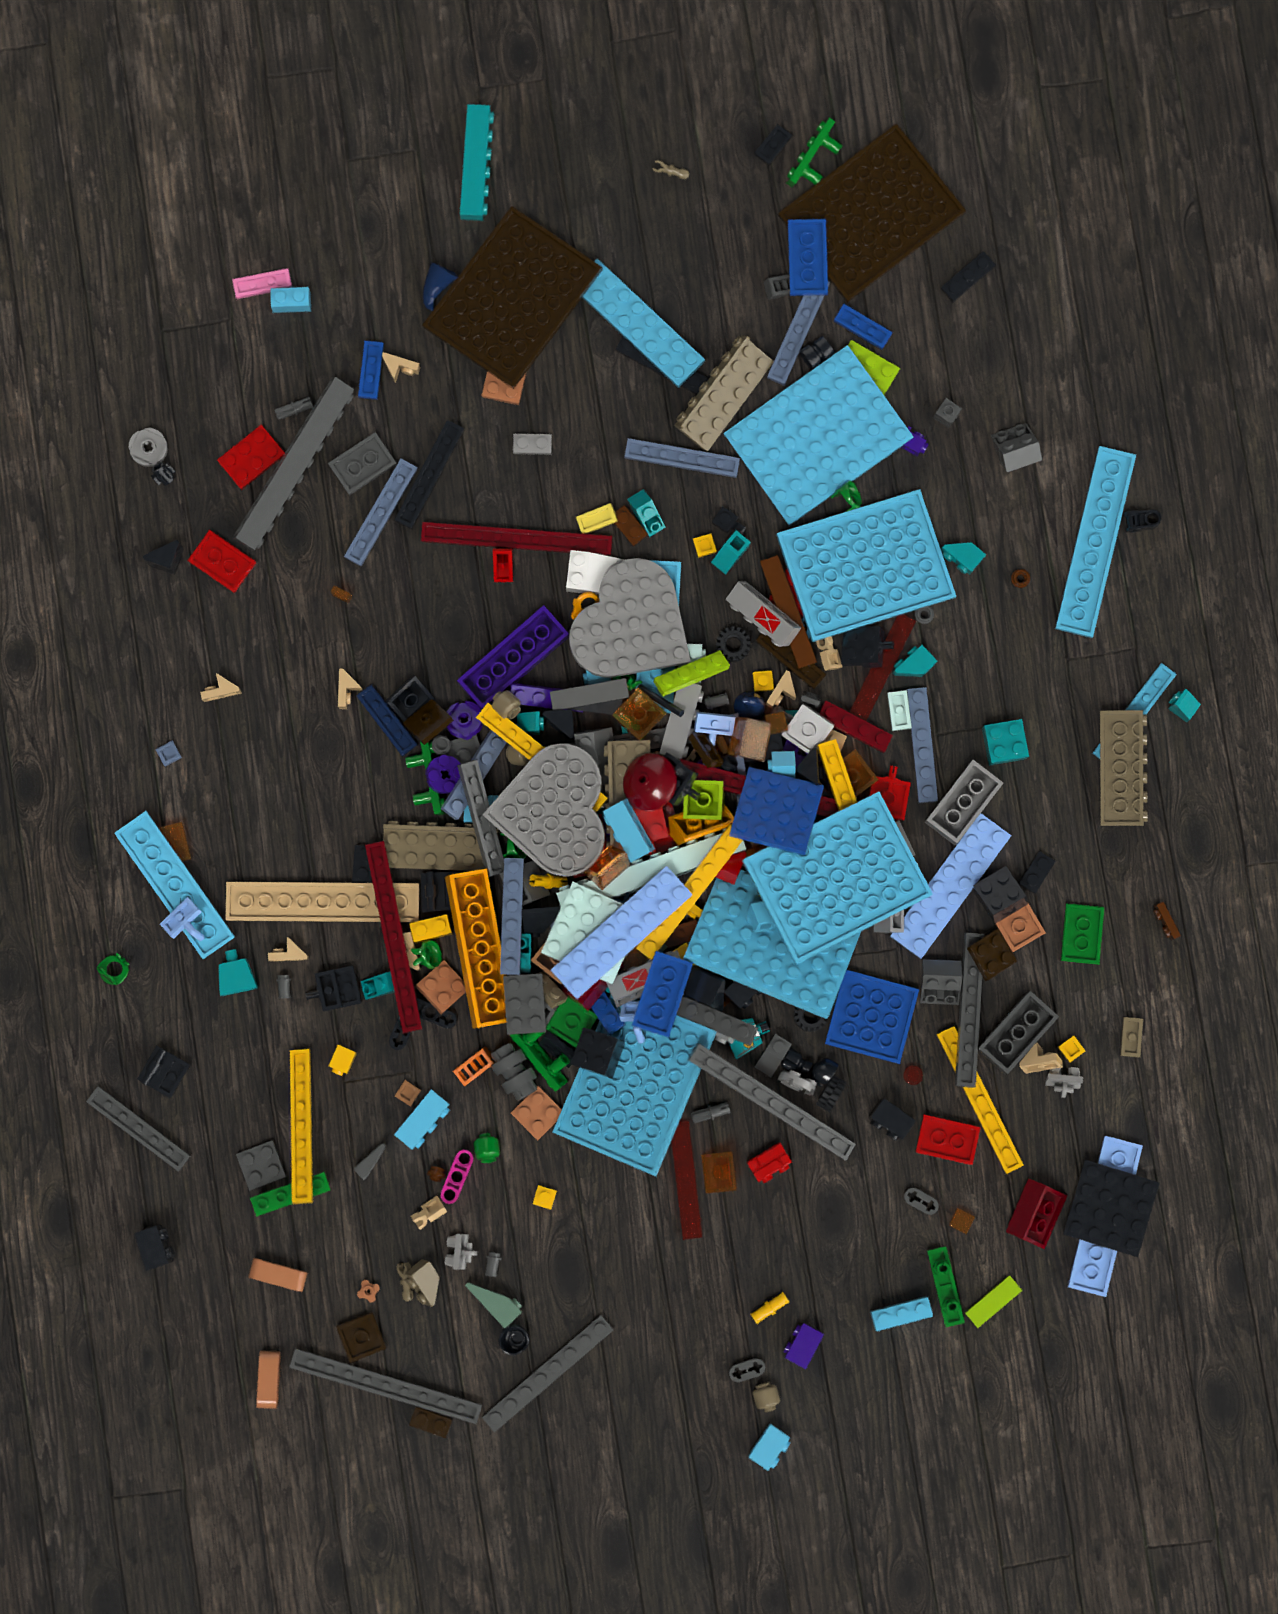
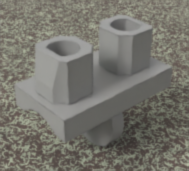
M1076 1067L1068 1068V1075H1061V1068L1050 1069L1045 1080V1086H1053L1054 1091L1061 1092V1098H1065L1066 1093H1073L1074 1089H1080L1081 1083H1083V1077L1080 1076L1079 1068Z
M456 1234V1236L447 1237V1247H455L454 1255H446L445 1265L451 1266L455 1270H466V1262L471 1263V1256L477 1255L478 1252L472 1251L473 1243H468V1234Z

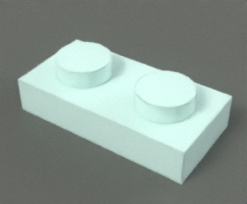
M907 690L888 692L887 697L892 731L911 729Z

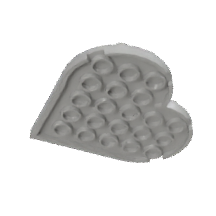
M633 558L614 565L605 574L601 582L599 602L583 609L573 621L570 629L569 646L575 661L581 668L583 667L595 676L605 678L618 677L691 662L672 579L661 566L650 560Z
M554 744L545 747L528 762L483 813V816L547 872L559 876H573L583 873L599 859L605 842L603 824L597 813L592 809L601 792L602 778L600 769L593 757L580 747L571 744Z

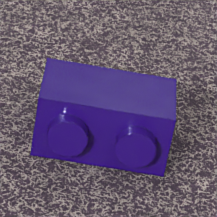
M802 1322L801 1326L797 1324L792 1333L795 1337L792 1343H787L783 1352L786 1353L784 1356L786 1359L806 1369L824 1334Z

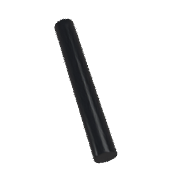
M638 685L637 691L677 716H683L684 710L644 685Z

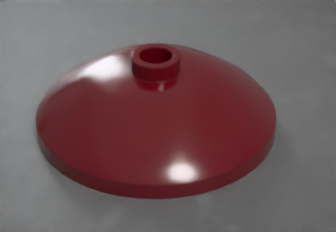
M654 753L644 754L633 760L626 769L623 778V791L626 799H628L632 806L643 811H654L665 806L672 798L677 785L676 771L672 763L667 758Z

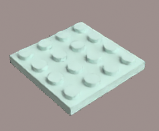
M572 882L541 953L561 961L623 904ZM624 957L602 976L600 980L613 984Z

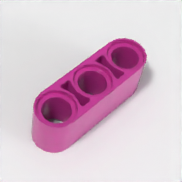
M461 1150L454 1159L441 1191V1199L445 1203H454L459 1198L474 1160L473 1154L469 1150ZM462 1153H467L470 1156L469 1163L462 1164L459 1157ZM455 1171L462 1173L463 1178L460 1182H455L452 1179V1174ZM452 1189L455 1192L453 1200L445 1198L446 1190Z

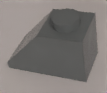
M774 1034L754 1068L772 1077L792 1044Z

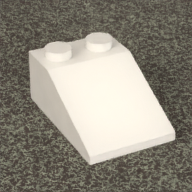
M571 550L566 591L576 593L588 591L599 595L600 585L605 574L614 565L624 561V559Z

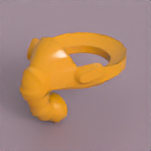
M587 591L573 599L574 607L571 613L573 620L583 610L581 602L585 598L590 597L595 600V603L599 602V597L595 593Z

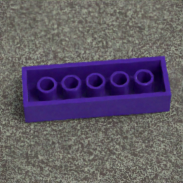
M543 605L462 675L457 682L482 710L487 703L493 704V697L497 692L509 690L511 683H517L569 638V633Z

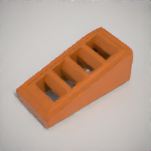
M484 1047L453 1072L465 1087L495 1062L491 1057L490 1051ZM481 1054L486 1059L488 1064H486L485 1061L482 1059V1057L480 1056ZM474 1059H476L480 1063V1065L483 1067L482 1069L478 1067ZM468 1064H470L472 1068L475 1070V1074L467 1066ZM464 1068V1070L470 1076L469 1079L466 1078L461 1069Z

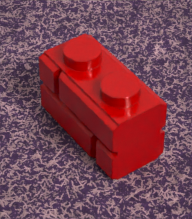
M779 1142L746 1163L757 1182L762 1181L764 1184L773 1178V1173L779 1171L781 1174L790 1168L789 1164L792 1162Z

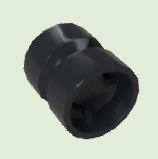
M823 336L814 340L812 346L807 345L799 351L802 359L811 370L835 354L831 345Z

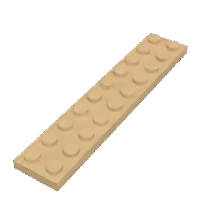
M226 882V921L380 922L373 883ZM393 883L400 921H419L420 884Z

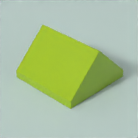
M695 780L692 788L700 793V797L697 796V800H694L688 794L684 797L683 819L722 820L725 805L724 782Z

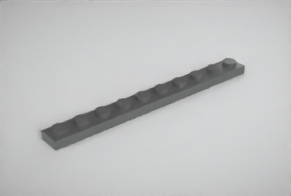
M697 1043L688 1057V1061L846 1161L855 1147V1143L701 1044Z
M295 1348L289 1367L477 1424L482 1404L297 1348Z

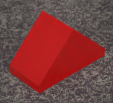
M493 549L494 582H513L512 549Z
M743 851L731 855L715 877L735 885L743 866L742 860L746 858V852Z

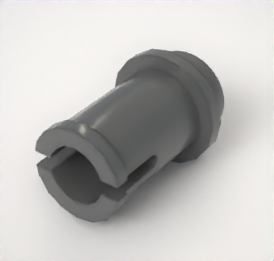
M725 692L724 694L712 697L707 696L704 699L707 710H713L715 707L728 705L729 700Z
M774 706L770 711L772 719H779L785 726H788V723L793 719V716L784 711L782 706Z
M278 975V979H276L278 981V999L291 998V978H289V975Z
M489 1252L486 1255L488 1260L485 1275L497 1277L499 1260L502 1258L500 1253Z

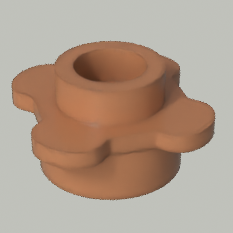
M368 1280L362 1281L361 1290L357 1293L358 1297L374 1302L376 1300L375 1295L380 1290L379 1285L369 1283Z

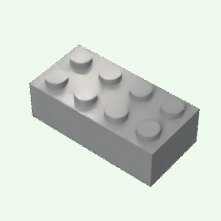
M972 760L926 819L925 823L953 845H956L1002 786L1003 782Z

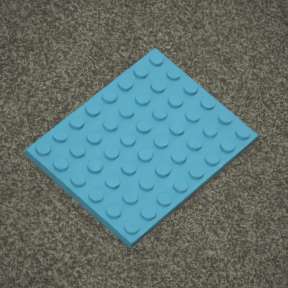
M848 345L724 432L730 444L789 526L830 498L835 493V490L842 487L844 483L854 481L914 438Z
M920 489L776 534L812 642L956 597Z
M880 792L815 823L805 855L767 847L742 860L795 964L933 895Z
M740 870L735 885L716 878L683 960L692 962L695 965L827 1019L861 932L795 964L776 927L754 932L747 911L752 902L762 899L749 873Z
M610 995L609 1000L620 1015L622 1005L616 1007L613 997ZM676 1015L669 1038L641 1029L645 1041L638 1043L633 1031V1022H624L625 1026L609 1035L599 1021L596 1032L625 1042L613 1079L579 1068L553 1133L657 1176L701 1071V1068L687 1059L697 1043L709 1050L716 1031Z

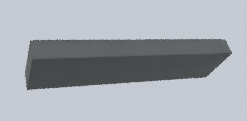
M626 678L550 692L553 711L629 697Z

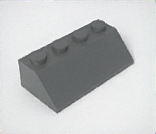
M612 727L574 732L575 746L588 752L600 769L602 778L601 793L605 795V784H609V776H605L604 764H608V757H604V745H608V741H614ZM605 795L606 797H608V800L605 803H609V795Z

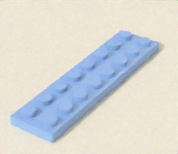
M980 813L928 883L933 895L912 905L904 916V933H892L890 937L922 959L971 892L973 885L979 881L1011 835Z
M667 866L664 867L553 967L551 972L578 999L693 894Z
M1104 1136L1097 1163L1136 1175L1143 1145ZM1078 1240L1067 1287L1106 1297L1117 1251Z

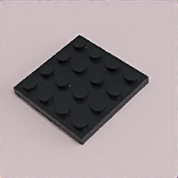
M1084 1160L1063 1235L1138 1257L1160 1182Z

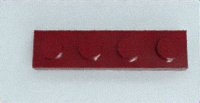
M824 701L819 711L820 715L835 724L834 728L882 753L886 751L893 736L828 701Z

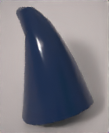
M431 262L423 288V303L428 310H434V299L458 278L456 273Z
M744 692L735 699L734 710L742 720L756 721L765 713V700L756 692Z

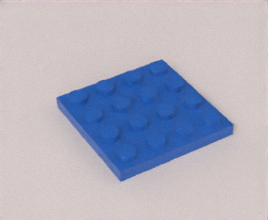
M749 767L730 830V837L805 855L824 785H815L812 782Z
M846 970L838 991L825 1044L900 1064L919 989Z

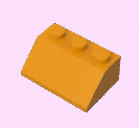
M724 805L722 820L683 819V812L668 817L670 836L677 845L685 844L691 840L719 832L727 828L729 824L732 826L734 816L726 805Z

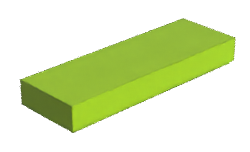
M1009 1275L967 1310L965 1314L979 1328L1022 1290Z

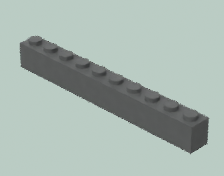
M337 377L330 379L232 537L250 550L259 549L264 542L263 536L266 532L269 533L274 526L273 520L283 512L284 502L286 500L289 501L293 496L294 491L292 489L296 484H300L304 478L302 473L305 468H309L314 461L312 457L315 452H319L324 445L323 439L331 434L334 429L333 423L335 420L338 421L344 413L343 407L345 404L348 405L353 399L354 395L352 393L354 389Z

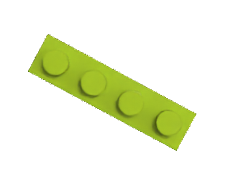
M717 651L655 677L654 684L664 697L728 670L730 664L722 652Z

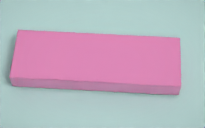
M288 268L232 279L236 299L270 293L271 288H292Z

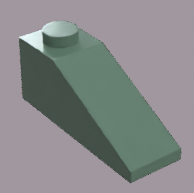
M470 1282L465 1285L504 1328L522 1313L520 1309L522 1305L516 1298L511 1299L508 1296Z

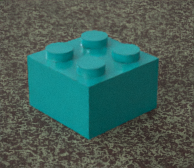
M1022 719L983 726L982 732L989 766L1024 760L1029 757Z

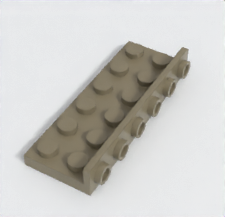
M739 336L734 340L731 350L722 356L720 365L711 371V377L700 386V392L688 402V408L685 412L680 413L676 419L677 423L674 426L705 452H708L774 362L749 341L750 338L748 336Z
M1143 710L1100 711L1101 826H1144V822H1148V811L1144 810V803L1148 801L1147 791H1144V784H1147V772H1144V764H1147V753H1144V745H1147V734H1143V726H1147V715H1143Z
M650 740L608 741V745H604V757H608V764H604L605 776H609V784H605V795H609V803H605V809L626 799L623 791V778L626 769L637 757L650 753ZM606 823V834H610V841L606 842L607 853H611V857L624 856L622 852L623 847L615 840L612 827Z
M388 821V824H383V841L385 842L390 868L448 871L485 869L473 824H465V827H457V824L446 823L445 827L438 826V823H426V826H418V822H407V825H399L398 821ZM496 829V832H497V835H498V839H499V829Z

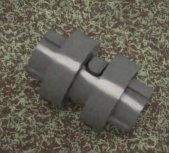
M508 1043L491 1053V1057L495 1062L491 1068L496 1077L502 1074L506 1080L502 1087L507 1095L513 1093L516 1100L519 1101L538 1090L533 1082L537 1076L532 1067L527 1070L522 1062L526 1060V1057L521 1049L516 1051L513 1045Z

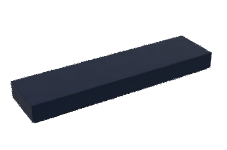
M372 684L356 695L402 757L418 746Z

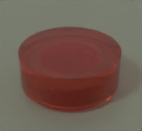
M909 1066L905 1069L903 1077L906 1083L916 1085L921 1082L923 1073L919 1067Z

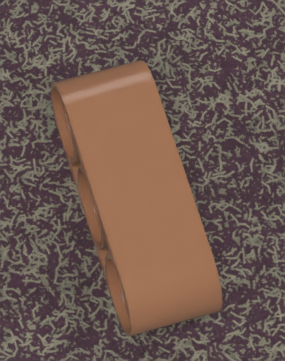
M253 1258L248 1277L303 1292L308 1272Z
M260 1351L257 1408L277 1409L280 1351Z

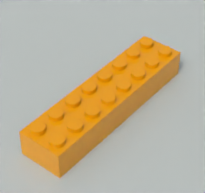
M487 868L448 875L445 877L472 1027L475 1029L506 1023L503 976L506 975L500 974L501 943Z

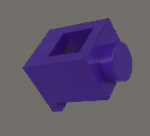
M908 426V430L914 438L905 443L901 448L918 457L920 452L924 454L929 444L923 439L924 436L916 431L914 433L911 432L912 428Z

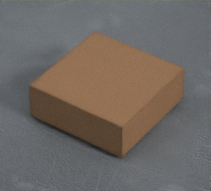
M404 1080L395 1097L411 1107L421 1090Z

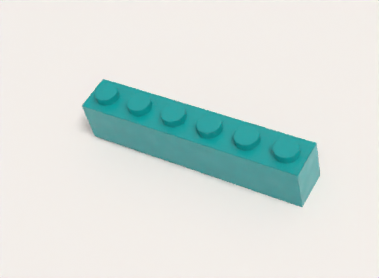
M467 104L460 205L461 220L483 221L484 215H487L488 204H484L485 197L489 195V185H486V178H490V167H487V160H491V149H488V144L492 142L493 130H490V123L493 124L494 112H491L489 105Z

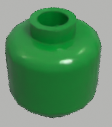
M484 1133L479 1135V1138L474 1141L476 1159L481 1160V1163L496 1161V1158L500 1155L499 1141L496 1137L491 1136L490 1133Z

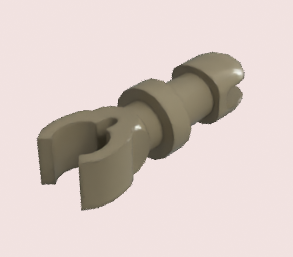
M658 160L655 163H659L663 169H652L654 172L668 173V176L675 175L681 179H687L689 176L687 170L675 168L674 165H665Z
M409 1262L404 1263V1270L403 1263L397 1265V1271L402 1278L400 1280V1285H403L402 1296L405 1301H411L413 1299V1291H411L410 1286L407 1284V1277L404 1274L411 1268Z

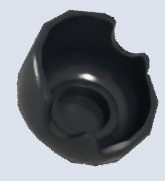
M829 1058L820 1059L812 1068L811 1079L817 1082L816 1085L822 1087L821 1084L826 1085L836 1072L839 1064Z
M519 1325L506 1327L502 1330L498 1339L501 1350L505 1354L512 1356L525 1351L530 1341L528 1332L523 1326Z

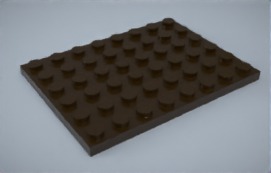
M895 124L780 211L778 216L787 227L788 220L826 219L828 279L848 303L965 214L966 210L900 127Z
M511 206L422 326L514 390L603 268Z

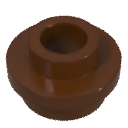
M1017 569L1011 575V582L1017 588H1024L1030 582V575L1024 569ZM1017 576H1022L1024 581L1019 582Z
M431 1166L430 1170L427 1171V1175L430 1176L429 1179L432 1181L441 1182V1180L446 1178L445 1170L442 1168Z

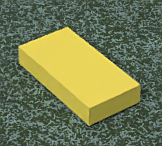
M611 503L576 517L582 534H588L618 522Z

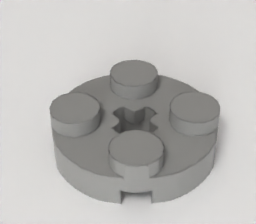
M145 428L144 430L137 431L129 441L130 454L139 465L154 467L166 457L168 451L167 441L156 429ZM152 443L153 450L145 452L146 449L143 446Z
M783 1070L777 1079L783 1085L798 1092L804 1089V1094L813 1095L816 1090L817 1082L808 1078L804 1080L800 1078L801 1074L792 1070L790 1072Z

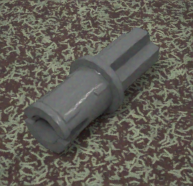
M310 397L296 402L291 401V404L275 409L277 419L280 420L294 414L297 416V413L312 409L313 405Z
M727 1102L712 1107L709 1105L708 1108L692 1112L691 1118L694 1123L708 1119L714 1120L715 1117L730 1114V1108Z

